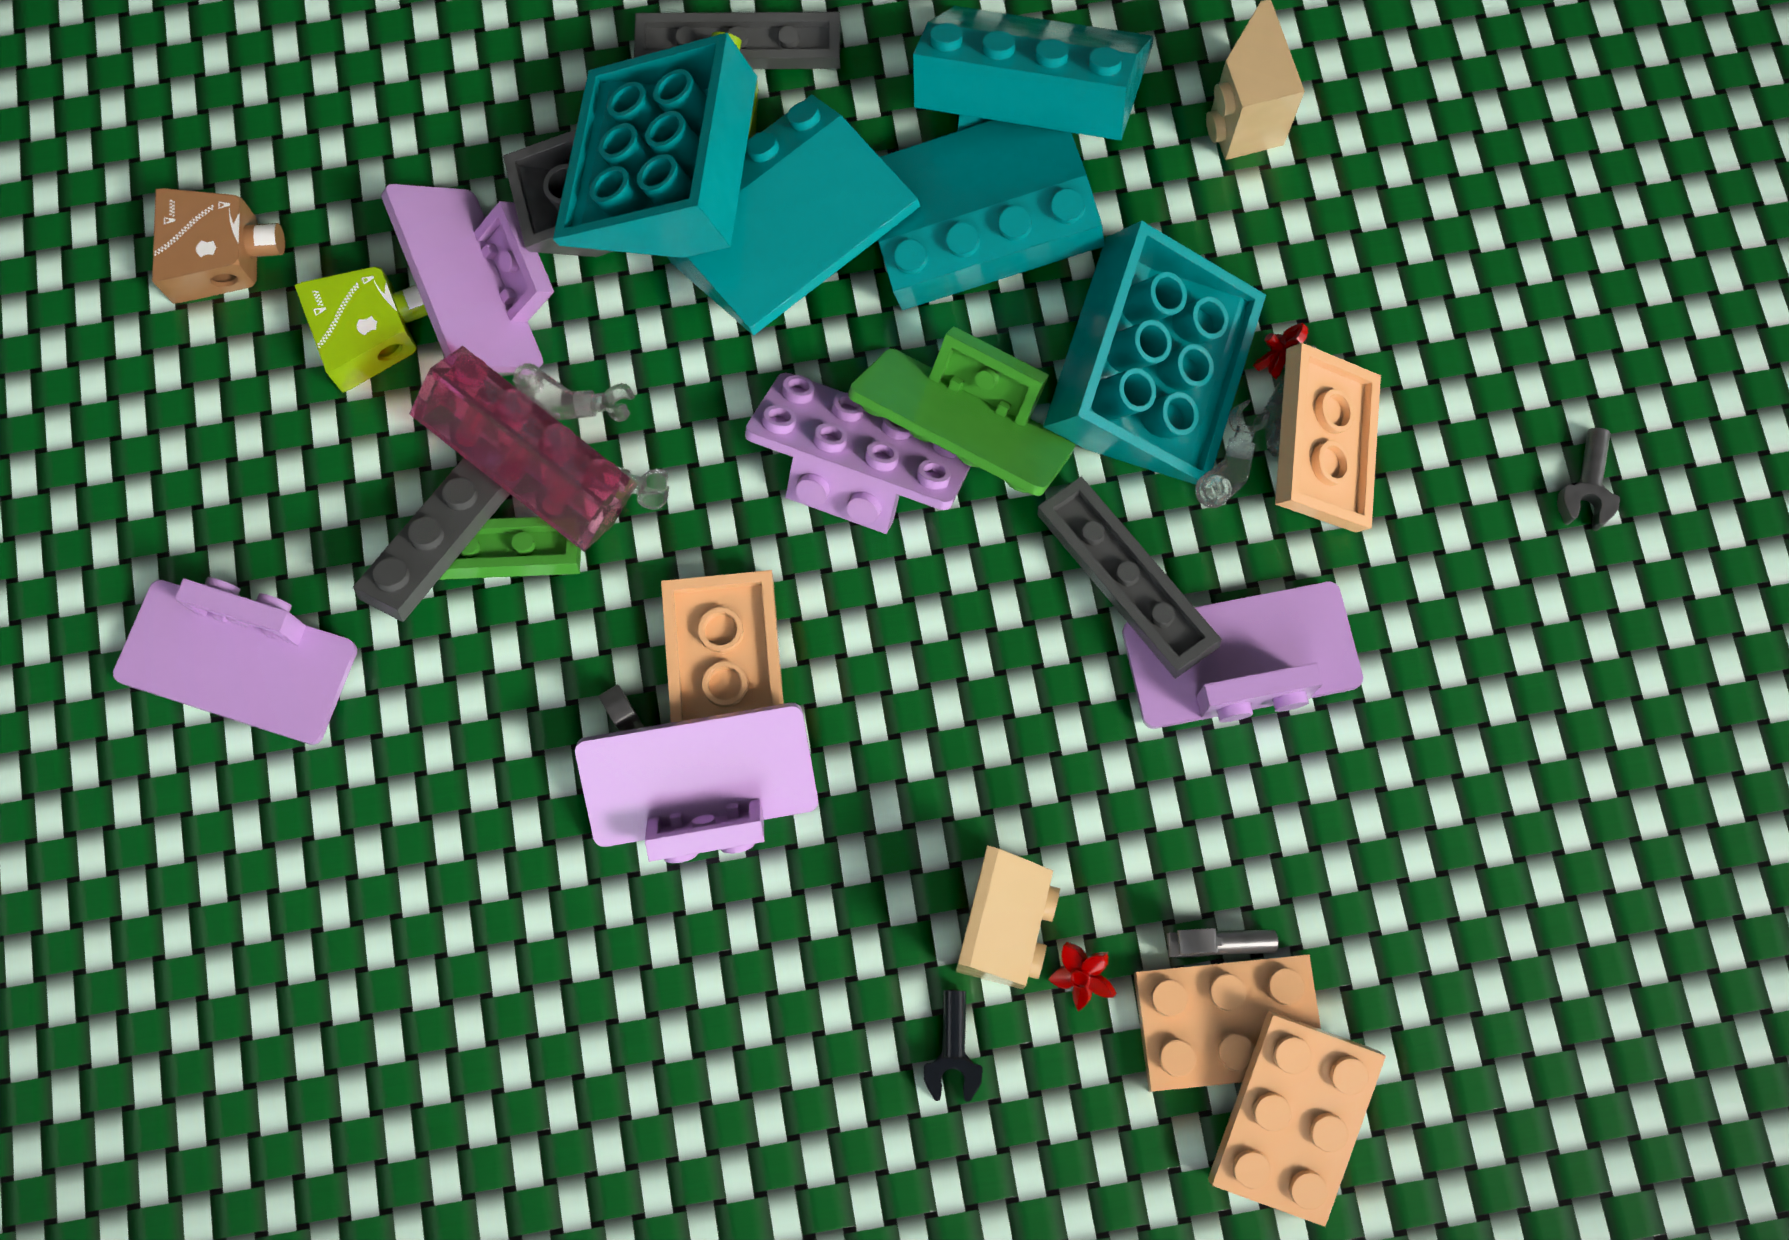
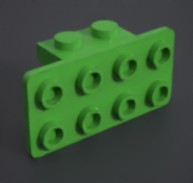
M955 326L946 333L933 368L896 349H887L851 384L848 392L850 400L861 405L867 413L877 417H884L909 430L915 438L925 442H932L957 455L963 463L972 467H980L1005 480L1014 490L1030 493L1035 496H1040L1046 491L1071 457L1075 448V443L1044 428L1042 424L1031 419L1049 374Z

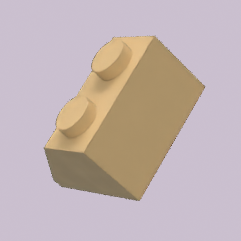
M1271 0L1260 1L1226 59L1220 82L1214 88L1215 99L1212 109L1206 115L1209 137L1213 143L1219 142L1225 160L1283 146L1305 92Z
M987 845L956 972L1019 989L1026 987L1028 977L1039 979L1047 945L1037 942L1042 920L1053 921L1060 888L1050 886L1053 870L1002 849Z

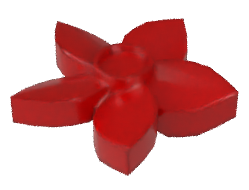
M1304 323L1289 327L1283 332V335L1269 333L1264 341L1271 351L1265 353L1252 366L1257 371L1268 367L1269 373L1277 380L1286 362V349L1304 343L1309 328Z
M1066 942L1063 945L1061 956L1063 966L1056 970L1048 980L1059 988L1069 989L1073 987L1072 996L1078 1012L1089 1003L1092 992L1105 998H1113L1117 994L1110 981L1099 975L1108 965V952L1094 953L1087 958V954L1081 947L1070 942Z

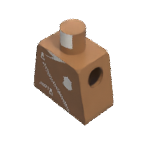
M166 188L156 189L152 282L173 304L251 288L257 282V257L284 254L285 238L281 225L279 223L258 224L256 216L241 197L209 192Z

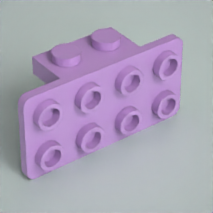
M400 184L387 185L381 194L383 203L448 366L457 373L537 371L543 364V357L528 321L554 293V290L537 252H529L525 247L515 203L499 201L485 218L477 197L469 190Z
M780 374L746 425L745 437L748 441L793 457L785 498L884 534L888 533L893 523L899 496L940 510H947L951 508L971 467L963 463L957 455L932 442H925L915 438L909 430L884 417H877L867 413L861 405L850 400L848 393L813 382L801 375Z
M207 577L204 585L184 578L181 585L164 580H157L150 585L113 670V676L117 682L309 745L318 744L323 739L357 655L355 643L348 638L305 625L290 613L292 605L281 599L259 593L256 601L238 596L240 592L238 587L216 578Z
M1323 582L1195 607L1222 639L1218 649L1176 679L1128 622L1124 625L1122 631L1142 720L1151 729L1218 717L1221 723L1232 722L1252 716V710L1270 706H1274L1276 712L1293 710L1308 705V699L1355 690L1363 682V673L1339 586L1333 582Z
M785 703L584 737L577 742L575 748L576 761L595 843L602 847L645 840L649 862L664 859L667 863H682L695 858L698 853L721 850L724 853L730 854L744 852L752 848L756 843L765 842L764 820L811 812L818 805V795L803 710L796 703Z

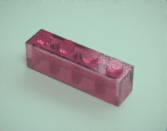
M461 346L429 369L409 413L583 552L613 526L638 484L464 346Z

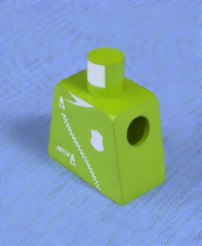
M370 267L309 280L295 285L325 371L342 393L353 389L416 351L417 346L408 322L428 315L416 285L396 292L380 267Z

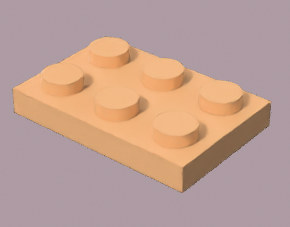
M1304 343L1286 349L1275 505L1355 533L1372 529L1381 375Z
M772 570L661 581L671 723L784 704Z
M1310 954L1133 973L1149 1092L1242 1083L1268 1010L1321 1029Z
M1268 1010L1208 1177L1211 1185L1325 1227L1386 1055L1379 1050Z

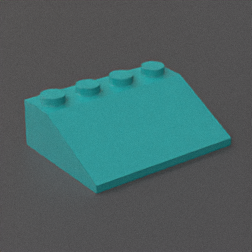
M953 6L927 22L913 53L914 107L1122 141L1151 52L1154 36Z
M727 32L588 71L553 240L559 246L679 258L731 247L758 76Z
M811 94L802 102L792 106L788 113L764 131L748 140L731 247L684 258H668L672 265L754 336L921 207L912 191L838 112Z
M991 120L880 157L918 198L921 207L878 239L892 290L902 311L1104 247L1102 222L1071 132Z
M1143 221L1106 237L1043 427L1086 450L1194 485L1207 486L1266 294Z

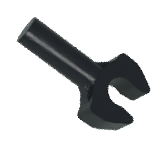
M943 991L942 1053L933 1063H926L924 1065V1082L935 1101H939L941 1098V1078L948 1069H956L962 1073L964 1077L963 1098L966 1102L972 1100L982 1083V1066L973 1064L965 1054L967 991Z

